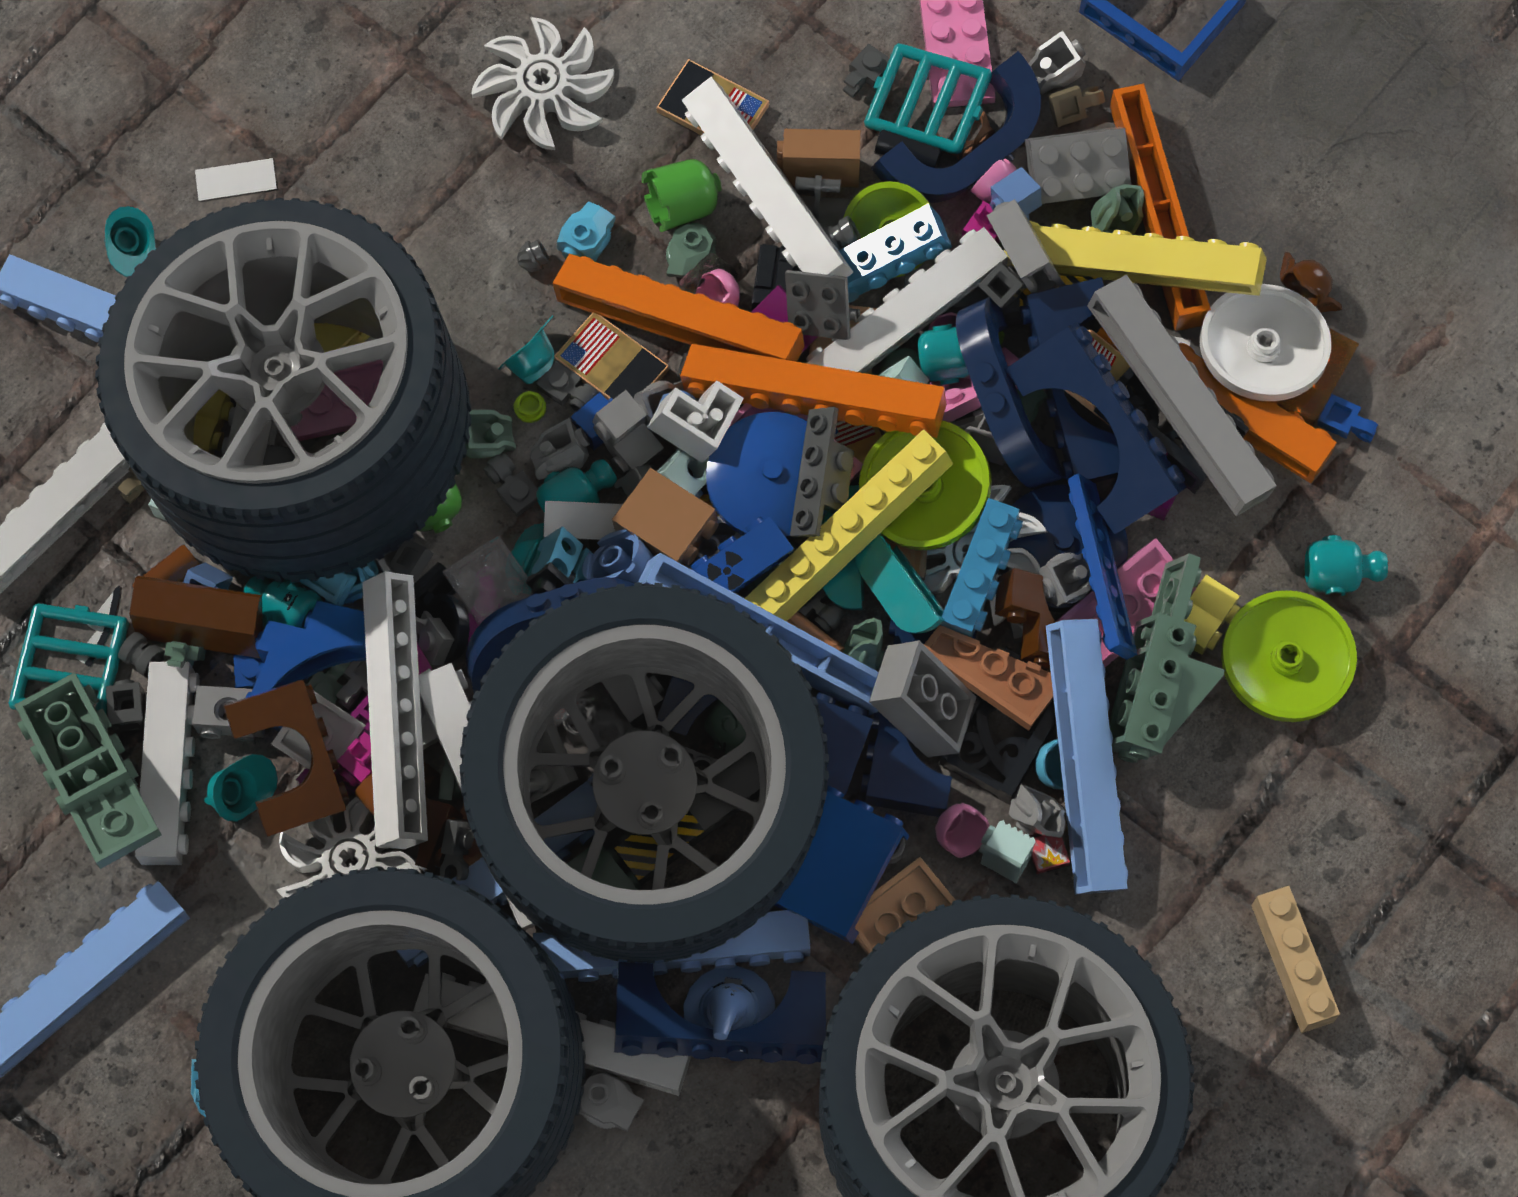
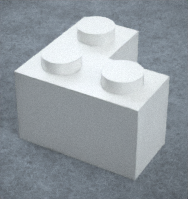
M717 380L701 395L698 402L675 387L661 401L647 428L703 463L720 445L744 398Z

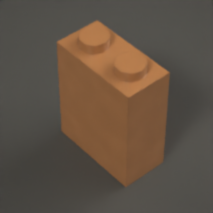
M784 129V141L777 140V165L792 186L796 184V176L815 178L816 175H822V179H841V187L859 188L861 130Z
M652 468L648 470L612 518L615 531L627 530L631 535L634 536L635 534L654 556L662 553L684 566H689L694 562L699 553L698 547L704 539L709 540L718 527L715 508Z

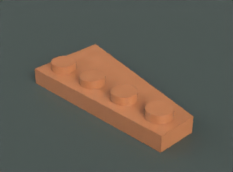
M941 625L937 627L924 644L969 690L1028 731L1054 699L1051 673L1041 669V666L1031 661L1025 663L1010 657V653L998 648L993 650L981 645L979 640Z

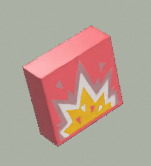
M1045 835L1035 837L1036 842L1031 857L1037 874L1070 864L1062 837Z

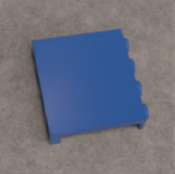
M827 786L822 817L804 862L789 888L785 890L780 900L774 906L798 914L808 919V923L853 944L859 934L855 929L857 922L901 838L908 840L909 834L902 827L904 823L890 814H885L884 818L872 813L874 808L865 802L856 799L853 804L843 799L844 794Z

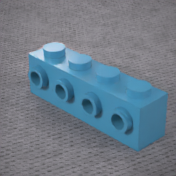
M929 204L839 250L853 270V273L847 277L849 303L855 301L859 295L871 289L884 286L888 280L900 274L909 273L914 270L915 266L927 260L935 259L944 250L952 248L940 215Z
M988 498L942 614L944 621L941 623V626L973 638L975 630L981 632L988 614L983 609L987 599L993 601L1000 583L995 581L999 569H1006L1011 555V551L1007 550L1011 538L1017 540L1023 525V521L1019 520L1020 509Z

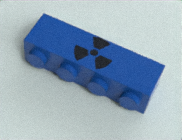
M771 516L765 520L759 517L745 527L747 533L738 539L734 536L728 538L718 546L720 552L710 559L705 555L695 561L690 567L693 571L736 594L788 558L794 552V548Z

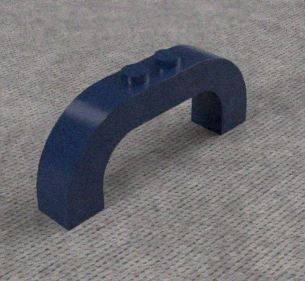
M1017 51L992 72L990 83L1000 94L1005 105L1004 124L1000 130L955 165L941 169L926 166L916 159L902 141L878 159L871 169L882 182L893 181L907 184L924 195L929 203H937L952 199L973 184L975 185L996 161L1007 159L1012 162L1015 159L1012 153L1031 135L1040 114V88L1031 66L1022 54Z
M988 297L957 313L956 331L960 350L999 451L1021 483L1030 489H1037L1065 478L1054 447L1043 444L1034 432L1016 386L1005 370L1008 365L1001 349L998 332L1009 327L1002 308Z
M593 578L574 584H566L541 594H533L494 611L476 628L466 650V668L474 694L475 691H480L482 687L480 681L491 667L492 661L495 658L499 659L502 655V648L509 644L520 630L525 631L529 627V622L534 618H539L551 607L555 610L561 606L562 601L579 597L581 593L588 592L589 595L597 592V588L617 587V584L624 583L625 587L634 586V583L619 578Z

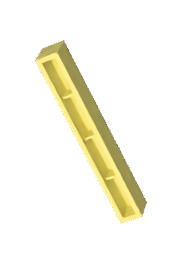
M1030 221L1059 275L1102 277L1103 280L1115 281L1127 274L1132 283L1260 296L1267 259L1262 248L1253 243L1242 242L1238 246L1228 245L1226 242L1218 239L1198 242L1187 236H1177L1176 239H1168L1156 233H1145L1144 236L1132 235V233L1125 230H1114L1113 233L1101 232V230L1094 227H1083L1082 230L1070 229V227L1063 224H1052L1051 227H1047ZM1008 256L1007 266L1009 267L1011 265L1014 267L1013 263L1011 262Z
M923 429L821 526L820 536L809 537L744 599L787 622L953 465L947 452Z

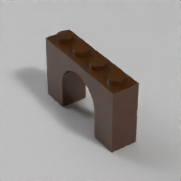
M298 680L223 705L233 738L235 739L270 727L283 726L300 733L310 748V769L305 779L297 787L255 802L267 837L345 811L344 802L349 801L344 782L337 783L333 771L339 768L333 749L326 750L323 737L328 736L322 716L315 717L312 705L317 704L311 684L305 686L304 680Z

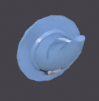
M739 966L730 969L715 968L701 975L689 989L684 1003V1019L695 1025L713 1029L715 1039L725 1040L730 1030L751 1026L769 1016L775 1010V998L768 984L754 971Z

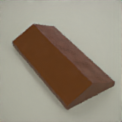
M137 576L135 578L129 616L134 631L144 635L147 640L163 643L176 641L186 643L189 646L203 647L205 650L260 658L255 644L259 632L263 631L262 595Z

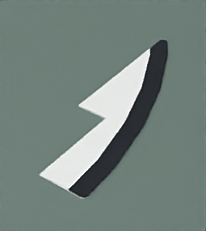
M120 586L115 588L97 613L116 615ZM88 625L96 632L87 643L103 646L111 628ZM81 655L76 656V659L88 667L96 659Z

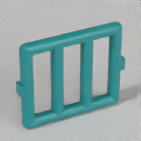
M898 43L894 46L883 76H878L873 87L876 93L865 117L864 125L875 131L880 132L884 129L940 148L945 152L956 155L960 154L963 151L974 121H979L983 112L981 103L991 81L992 71L981 66ZM904 57L920 63L896 123L880 119L879 116ZM935 66L949 70L925 131L907 127L931 67ZM960 75L976 78L977 82L954 139L950 140L936 136Z
M40 603L35 604L32 608L8 702L9 707L17 710L15 704L26 699L24 694L28 680L54 684L72 674L32 667L37 648L106 659L102 678L81 674L76 675L84 687L90 684L93 690L99 691L97 696L99 702L96 703L95 708L97 711L103 708L107 715L106 686H113L115 684L120 663L118 653L126 639L129 627L128 619L122 616L90 612L89 607L75 605V609ZM51 618L113 628L110 647L40 636L43 619Z

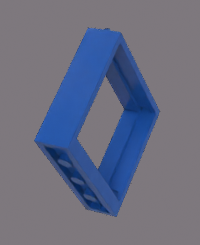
M1081 0L1079 13L1179 82L1244 6L1246 0H1227L1183 52L1174 48L1107 0Z

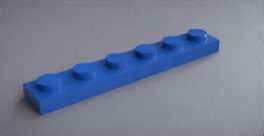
M1078 473L1068 478L1070 487L1069 500L1075 508L1077 517L1075 525L1082 537L1084 546L1082 554L1089 567L1091 575L1089 583L1095 592L1098 604L1096 605V613L1102 621L1105 633L1103 634V642L1110 652L1127 660L1137 655V649L1106 523L1096 508L1101 504L1097 486Z

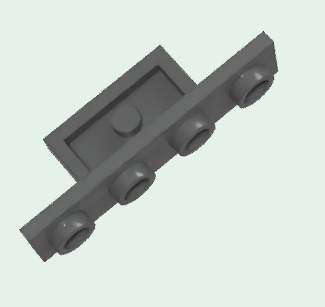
M836 407L810 409L808 413L790 536L793 538L820 536L823 511L826 510L834 514L847 502L849 496L854 450L834 441L839 410Z

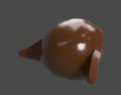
M1285 252L1280 271L1281 283L1287 289L1309 300L1320 313L1342 310V304L1329 297L1333 285V279L1329 271L1315 260H1302L1295 263L1291 253Z

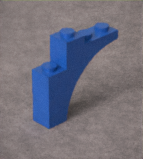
M317 600L313 612L310 611L306 616L304 628L268 620L264 631L259 632L255 644L263 663H260L257 668L256 683L252 692H248L245 698L298 680H305L315 673L335 665L353 661H366L364 611Z

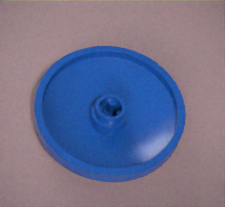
M763 412L750 415L731 425L727 429L718 448L709 456L706 469V483L710 501L720 518L741 535L747 533L745 527L755 519L762 517L765 520L771 516L787 540L794 539L790 536L807 426L806 420L781 412ZM823 511L822 520L828 514V511Z

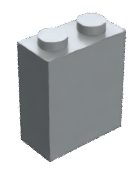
M1015 199L997 205L993 212L986 215L1018 275L1031 294L1054 289L1064 284L1030 221Z

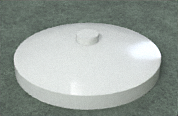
M1262 284L1260 296L1225 293L1210 307L1211 310L1207 312L1200 333V350L1205 365L1223 386L1240 396L1258 401L1290 399L1309 390L1317 383L1325 371L1331 353V335L1328 325L1319 310L1309 300L1290 289L1271 284Z

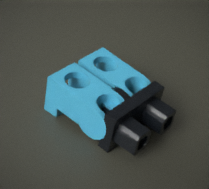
M563 526L540 541L538 550L541 552L540 556L532 568V575L526 581V584L532 588L531 595L541 594L566 584L587 580L583 575L582 567L584 559L590 550L587 548L582 550L583 544ZM561 541L567 542L571 549L565 552Z

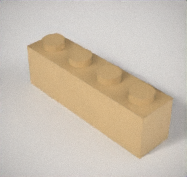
M1290 886L1257 896L1252 904V909L1301 1033L1334 1023L1340 1012Z

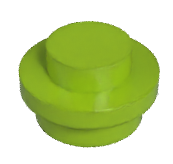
M527 391L516 398L514 411L521 421L534 423L545 415L546 402L539 393Z

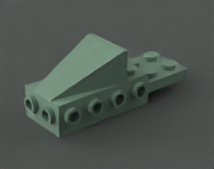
M1190 553L1165 564L1152 615L1137 621L1134 628L1133 637L1137 655L1125 661L1109 720L1110 730L1113 735L1112 751L1118 753V758L1126 762L1137 763L1138 760H1148L1151 756L1162 754L1164 745L1224 675V669L1188 657L1196 645L1197 637L1194 636L1196 625L1186 622L1184 619H1187L1193 607V601L1190 600L1191 593L1201 577V569L1199 568L1201 557Z
M74 672L15 704L22 719L17 724L25 739H32L35 744L30 747V750L39 765L45 764L47 770L43 772V775L52 790L57 788L60 795L55 799L65 816L71 813L96 864L101 869L160 837L162 834L139 792L138 784L135 780V777L139 776L129 758L123 761L120 753L124 752L125 749L116 733L110 736L107 730L112 726L103 708L97 711L94 704L99 702L98 697L91 685L89 684L84 687Z

